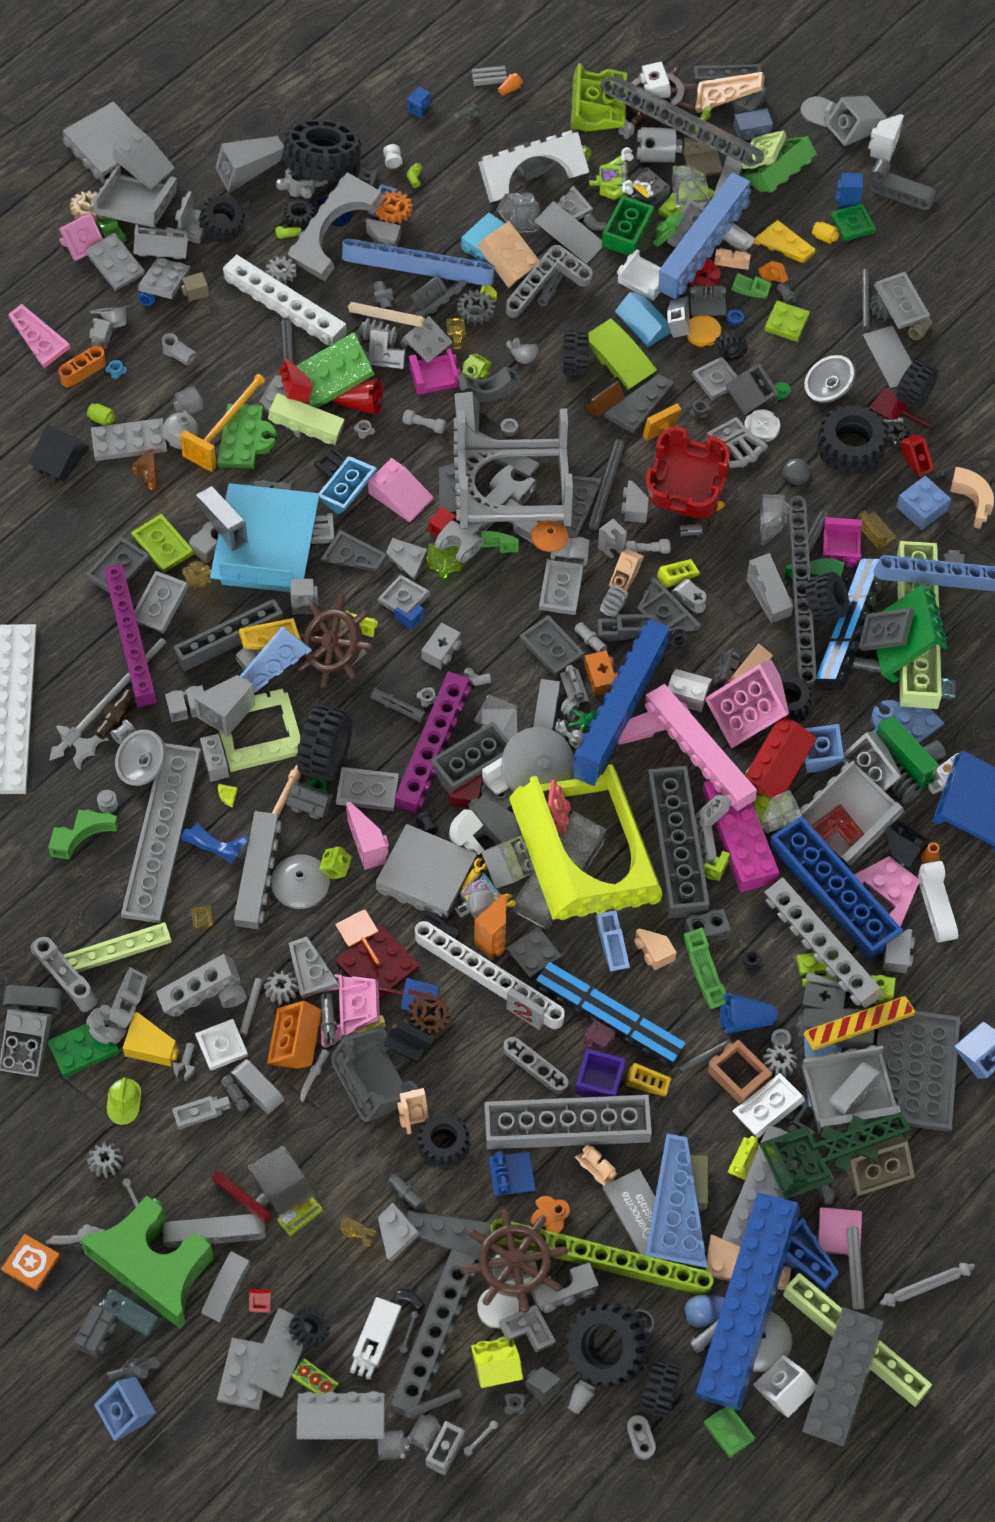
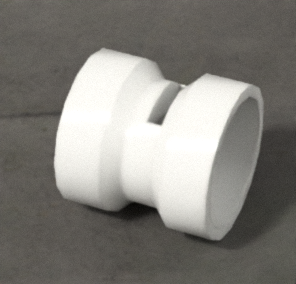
M395 144L387 145L383 149L386 166L391 169L400 167L402 165V157L399 146Z

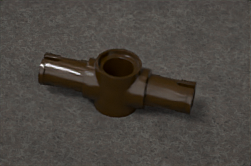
M125 690L118 701H115L113 704L109 703L105 707L102 714L103 722L95 731V735L98 738L104 740L112 728H115L117 725L121 726L123 721L126 720L128 715L127 707L135 697L132 691Z

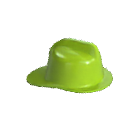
M122 1078L110 1087L107 1114L115 1124H129L138 1116L141 1088L134 1080Z

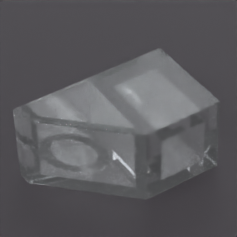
M790 790L771 799L762 819L766 833L776 831L780 827L792 823L801 817L799 806Z

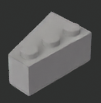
M135 223L133 254L139 256L153 255L158 258L186 259L188 232L166 227V230L156 228V225L153 228Z
M770 553L750 560L746 581L771 624L790 617L794 604L787 594Z

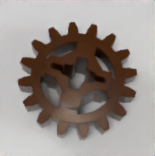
M429 992L427 996L421 993L419 998L415 996L413 1002L408 1006L410 1010H408L407 1015L411 1016L408 1023L413 1022L414 1028H419L420 1031H425L428 1035L431 1032L437 1035L439 1031L443 1032L445 1026L450 1022L448 1018H450L451 1013L447 1012L450 1006L444 1005L446 999L439 1000V994L432 997V992ZM432 1011H434V1012L432 1013V1015H429V1016L427 1015V1016L424 1018V1016L426 1015V1013H429V1012L431 1013Z

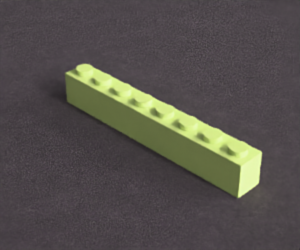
M798 1273L785 1288L783 1296L833 1337L842 1308ZM879 1341L871 1370L916 1407L929 1392L932 1384Z

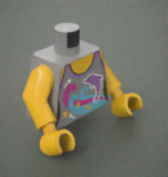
M483 858L475 860V868L468 874L461 888L460 900L462 904L455 907L460 917L465 916L469 912L474 919L478 917V915H474L470 911L468 896L472 894V890L487 888V890L493 893L494 901L501 896L485 873L480 872L487 869L486 863L480 867V862ZM505 894L504 896L506 897L507 910V906L514 907L516 902L514 900H511L508 903V900L512 898V895Z

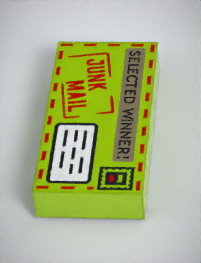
M309 1194L277 1218V1221L288 1235L292 1236L323 1212V1209Z

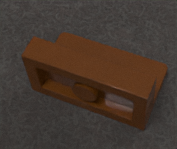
M616 381L592 398L591 402L585 406L587 412L599 418L624 400L620 382Z

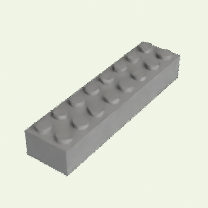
M649 1095L485 1102L486 1149L650 1142L652 1132Z

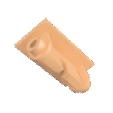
M722 248L720 250L716 249L714 264L748 270L751 254L739 251L733 253L732 250Z
M586 1145L582 1150L583 1153L575 1156L580 1165L587 1169L597 1182L606 1185L615 1180L614 1177L617 1175L616 1169L606 1159L599 1163L598 1161L602 1155L593 1146Z

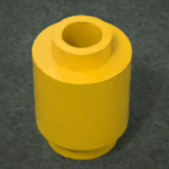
M817 222L813 227L812 235H815V238L832 244L837 241L839 232L838 228L825 222Z

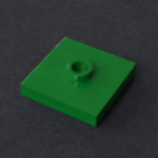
M863 203L833 211L830 214L844 242L876 232V228Z

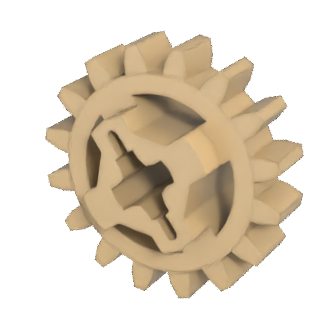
M88 191V193L81 192V195L76 194L75 198L71 199L70 210L71 214L75 215V219L88 213L92 214L94 221H97L96 218H103L101 215L94 214V207L92 206L93 198L97 196V192L91 194V191Z

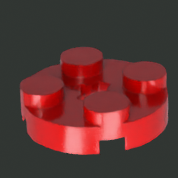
M706 259L703 268L696 272L694 280L689 282L688 286H703L704 289V285H707V289H709L710 285H712L713 289V286H718L721 273L719 268L710 259ZM701 274H705V275H706V278H704L703 276H701V277H699V276H700Z

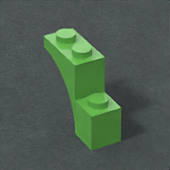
M89 809L85 811L79 810L73 830L67 827H54L48 847L51 857L70 859L74 849L85 838L99 832L117 831L119 826L117 816L111 813H96Z

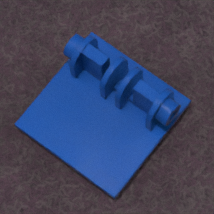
M498 1151L495 1153V1156L489 1157L494 1196L536 1191L529 1152L504 1155L502 1151Z

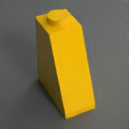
M134 1012L123 1046L124 1055L171 1067L173 1060L176 1061L179 1054L175 1040L142 1015Z

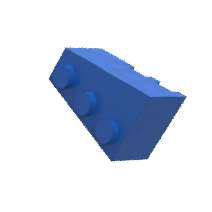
M802 1218L796 1224L785 1265L790 1267L796 1274L800 1273L825 1294L836 1281L838 1271L826 1252L818 1244L815 1235L807 1227L804 1218Z

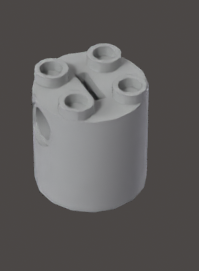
M641 127V130L637 132V142H640V147L637 149V159H640V162L674 163L675 153H682V139H676V129ZM652 142L654 147L648 148L645 143Z

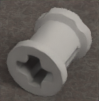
M124 720L119 728L112 730L110 733L113 739L118 744H121L128 735L136 730L128 720Z

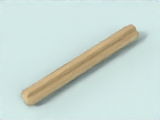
M351 302L348 305L349 312L417 327H423L426 323L425 318L422 316Z

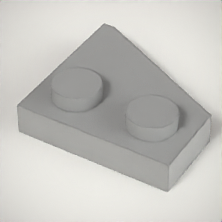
M392 538L386 554L391 562L396 563L401 571L404 570L410 576V579L415 581L427 554V549Z
M394 1203L378 1217L388 1260L393 1261L420 1232Z

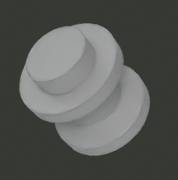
M103 790L98 794L97 802L102 813H113L117 810L118 802L113 791Z

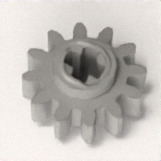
M276 256V261L269 260L270 265H266V274L279 282H283L284 285H287V280L293 282V277L297 276L296 264H292V259L286 261L285 256L282 259Z

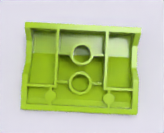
M578 63L573 76L571 129L595 131L624 127L626 104L604 93L601 89V82L605 78L617 76L627 81L626 72L606 69L599 74L585 71L582 64Z

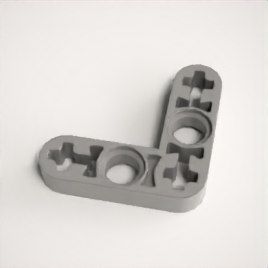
M716 795L695 815L703 865L704 863L713 865L716 858L712 825L729 810L730 800L728 796Z

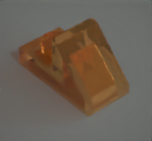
M152 448L148 449L132 465L134 475H144V481L148 482L149 489H157L155 458Z

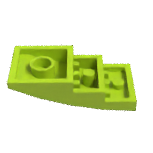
M611 318L588 333L591 350L603 366L606 364L613 376L621 380L627 390L657 371L637 344Z

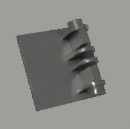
M694 285V287H690L691 316H726V287H722V285L713 286V289L712 285H710L709 289H707V285H704V289L703 286Z

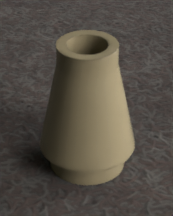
M928 318L912 324L908 331L909 336L914 340L922 339L930 326H932V320Z

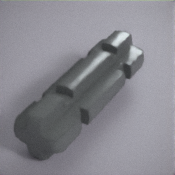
M231 1075L225 1076L221 1080L224 1088H227L226 1091L233 1102L237 1103L236 1107L240 1112L246 1111L250 1104L247 1099H243L245 1096L238 1085L234 1084L233 1077Z

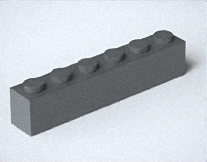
M272 599L173 646L175 658L183 672L242 645L239 629L283 620V612L276 601Z

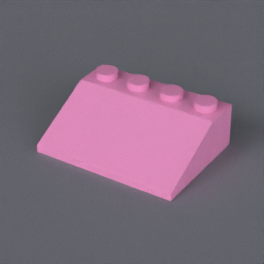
M772 660L758 664L705 698L731 748H734L789 714L781 676Z

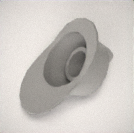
M128 306L96 309L90 311V313H100L103 320L111 321L112 328L126 325V307Z

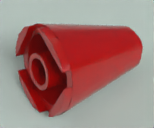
M375 378L365 380L334 398L333 401H335L336 405L370 414H379L383 404L379 403L380 398H383L382 383Z

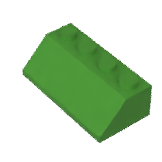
M809 137L787 139L783 143L773 164H764L754 169H749L741 176L749 180L750 184L758 191H768L770 193L777 189V185L786 182L791 174L799 172L801 170L800 167L810 163L817 153Z

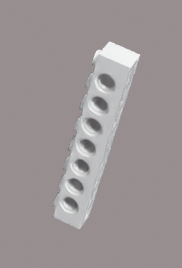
M236 255L223 267L224 279L229 284L237 286L242 292L248 293L256 301L265 304L270 310L278 312L283 318L290 319L297 327H301L311 336L319 338L324 344L331 346L343 339L347 334L346 323L240 256Z

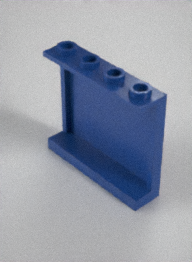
M962 751L954 757L933 822L941 824L943 821H946L991 844V852L995 851V767Z

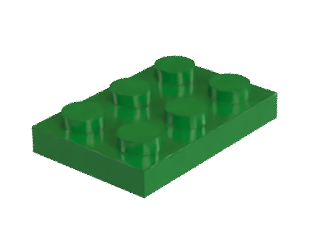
M89 1023L47 1041L63 1078L118 1054L119 1049L114 1042L104 1044L97 1041L89 1032Z

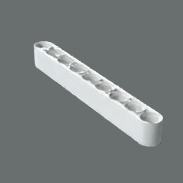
M422 921L416 925L415 940L419 945L506 1000L507 993L511 988L521 994H525L526 997L542 1005L545 1009L544 1024L552 1029H558L563 1026L564 1009L560 1005L432 924ZM421 932H427L428 934L425 935V936H423V935H420L419 933H421ZM443 942L444 945L438 946L436 943ZM458 952L461 955L453 956L452 953ZM471 962H474V963H476L477 965L474 966V967H471V966H469L468 964L471 963ZM486 973H492L493 976H492V977H487V976H485V974H486ZM504 983H507V984H509L510 986L507 987V988H504V987H502L501 985L504 984ZM558 1015L560 1018L553 1019L551 1018V1016Z

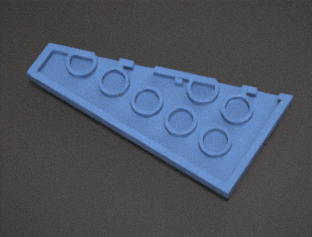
M667 1134L645 1256L707 1269L688 1139L683 1136Z

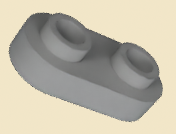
M633 1416L628 1421L627 1432L635 1455L640 1459L646 1460L654 1455L655 1442L648 1421L643 1416ZM639 1425L642 1430L635 1431L634 1426ZM646 1446L648 1448V1451L643 1452L641 1451L640 1447Z

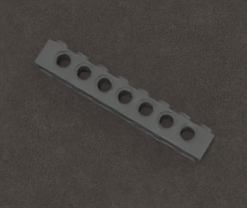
M451 1250L390 1404L391 1411L406 1416V1410L425 1403L422 1400L425 1393L429 1394L433 1382L430 1379L432 1374L436 1375L440 1366V1362H438L440 1354L444 1355L448 1343L445 1342L448 1335L451 1336L454 1331L455 1323H453L455 1315L459 1316L463 1307V1304H461L462 1297H467L470 1289V1285H468L470 1277L474 1278L476 1272L463 1274L461 1268L465 1265L475 1264L474 1257ZM460 1273L464 1277L461 1280H455L453 1275ZM449 1292H452L456 1294V1297L454 1299H448L445 1297V1295ZM445 1311L449 1316L442 1319L438 1317V1313ZM432 1331H439L441 1336L433 1338L430 1336V1333ZM425 1350H431L434 1353L431 1357H424L422 1355ZM419 1369L426 1372L423 1377H417L414 1373ZM410 1389H415L418 1391V1394L415 1397H410L407 1395V1392Z

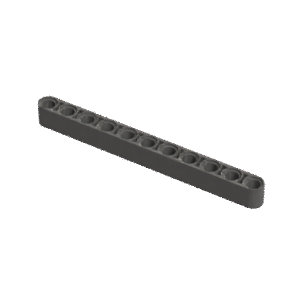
M617 76L605 78L601 82V89L604 93L746 166H755L764 160V153L761 149Z
M794 496L790 499L788 515L797 672L800 679H803L805 676L810 677L812 680L806 681V684H810L811 688H813L816 680L813 614L809 608L806 593L800 594L798 592L799 590L806 591L808 580L811 579L807 510L805 499L801 496ZM799 505L801 508L795 509L793 506ZM795 522H800V523H802V525H801V526H797V525H795L794 523H795ZM801 539L803 540V542L798 543L795 540ZM802 556L804 557V559L799 560L796 557ZM803 573L805 576L799 577L797 574ZM805 607L807 611H801L799 608ZM806 624L808 628L803 629L800 625ZM805 641L808 642L810 645L803 646L801 642ZM808 659L810 660V663L806 664L803 663L801 660Z

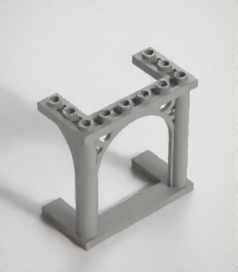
M560 409L559 439L496 440L481 436L468 425L465 418V410H458L457 418H454V429H457V431H454V442H457V444H454V455H458V457H454V468H458V470H455V481H459V483H455V494L459 495L456 496V507L460 508L456 510V520L460 521V528H468V522L563 521L564 526H571L573 482L572 474H569L567 409ZM559 456L562 505H499L487 500L478 492L475 486V476L484 464L501 457ZM475 458L479 463H471L468 459Z

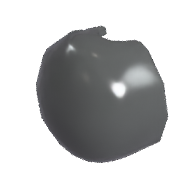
M800 458L789 460L782 468V478H786L789 484H804L811 475L809 465Z

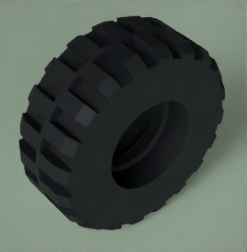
M307 119L292 125L286 132L283 157L288 168L300 177L319 182L339 181L347 172L352 175L358 169L362 143L357 132L353 131L350 126L344 125V123L335 122L330 119Z

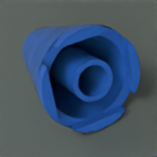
M725 993L722 1000H726L725 1005L720 1007L721 1027L726 1029L723 1031L724 1033H735L773 1025L774 1021H777V1009L771 1004L732 993Z

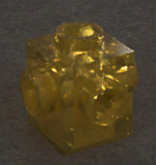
M203 561L191 562L188 564L189 567L182 569L190 589L206 587L208 582L211 581L209 577L211 574L209 565L205 566Z

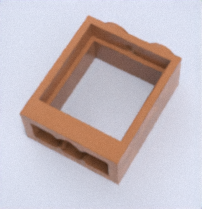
M737 1040L734 1044L732 1042L729 1043L720 1056L715 1055L709 1061L708 1073L741 1105L771 1081L772 1072L744 1044ZM735 1052H738L759 1073L742 1090L719 1068Z

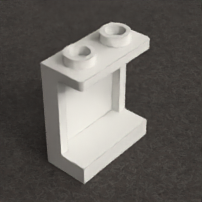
M636 249L633 254L631 253L628 256L626 263L619 267L617 271L618 283L654 301L660 293L658 291L660 267L639 256L640 251Z

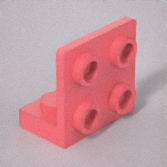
M551 780L548 807L558 834L566 833L567 824H569L568 814L571 806L569 801L563 796L562 787L558 786L556 780Z

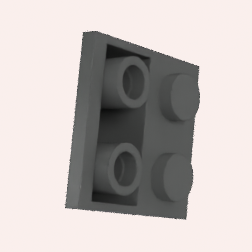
M760 363L725 385L743 415L779 393Z

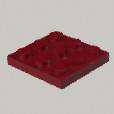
M380 924L376 927L379 932L366 938L378 958L379 964L375 963L363 941L356 943L335 961L348 977L376 979L378 986L394 989L418 970L420 964ZM379 990V1000L389 992Z

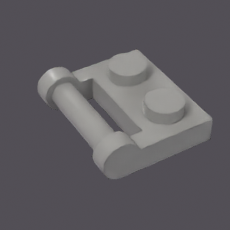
M333 513L315 516L314 523H328L314 524L310 544L332 543L334 539Z

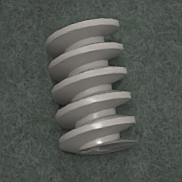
M370 318L362 322L358 331V338L361 339L363 337L364 340H369L371 328L389 330L388 346L390 344V348L394 347L397 338L395 326L392 330H390L389 324L383 328V322L376 326V320L370 324Z

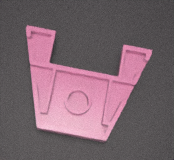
M889 856L854 875L862 884H865L894 907V910L889 915L901 927L920 879Z
M335 974L334 977L340 986L323 991L328 992L339 989L340 1025H337V1030L335 1031L337 1042L342 1040L343 1037L349 1036L380 1019L379 987L376 979L353 976L351 978ZM321 1029V1045L327 1048L329 1046L324 1044V1033Z

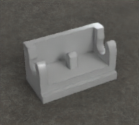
M614 519L599 528L598 549L602 550L610 558H614L613 553L610 552L611 549H615L621 554L625 550L627 532Z

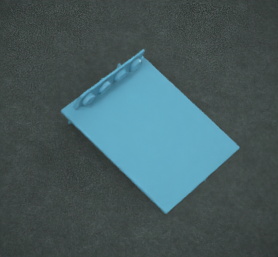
M229 483L225 501L246 522L248 543L232 551L219 534L210 578L221 580V585L291 592V579H304L319 493Z

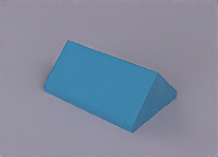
M629 292L615 310V314L646 347L651 346L671 333L668 321L643 294Z
M348 456L319 492V500L336 515L342 513L375 474L377 468Z

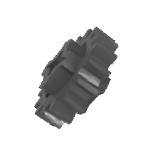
M470 290L469 295L464 293L463 298H459V303H457L458 316H461L462 321L467 319V324L473 322L476 326L477 322L483 325L484 320L489 322V317L493 318L495 312L494 300H491V295L485 296V291L480 294L478 290L475 293Z

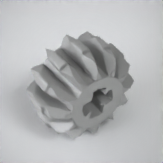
M611 586L603 599L600 611L607 616L617 617L625 604L628 592L620 586Z
M283 970L279 975L274 971L273 977L268 976V983L264 984V988L267 990L265 992L266 996L271 997L272 1003L278 1000L279 1005L284 1000L289 1004V998L295 999V992L299 990L296 985L297 979L292 978L291 972L285 975Z
M774 1045L773 1049H767V1054L763 1056V1061H765L763 1064L774 1073V1077L779 1073L784 1078H786V1074L790 1076L793 1074V1069H796L797 1066L795 1062L797 1057L796 1055H791L792 1048L785 1050V1045H782L780 1049L777 1045Z
M103 1142V1147L101 1148L95 1145L96 1151H90L89 1155L91 1157L87 1159L88 1164L91 1165L89 1167L91 1172L96 1171V1176L98 1177L103 1173L104 1177L107 1178L110 1172L115 1176V1169L121 1170L122 1168L120 1164L123 1162V1156H120L121 1150L119 1148L115 1149L113 1143L107 1147L106 1142Z

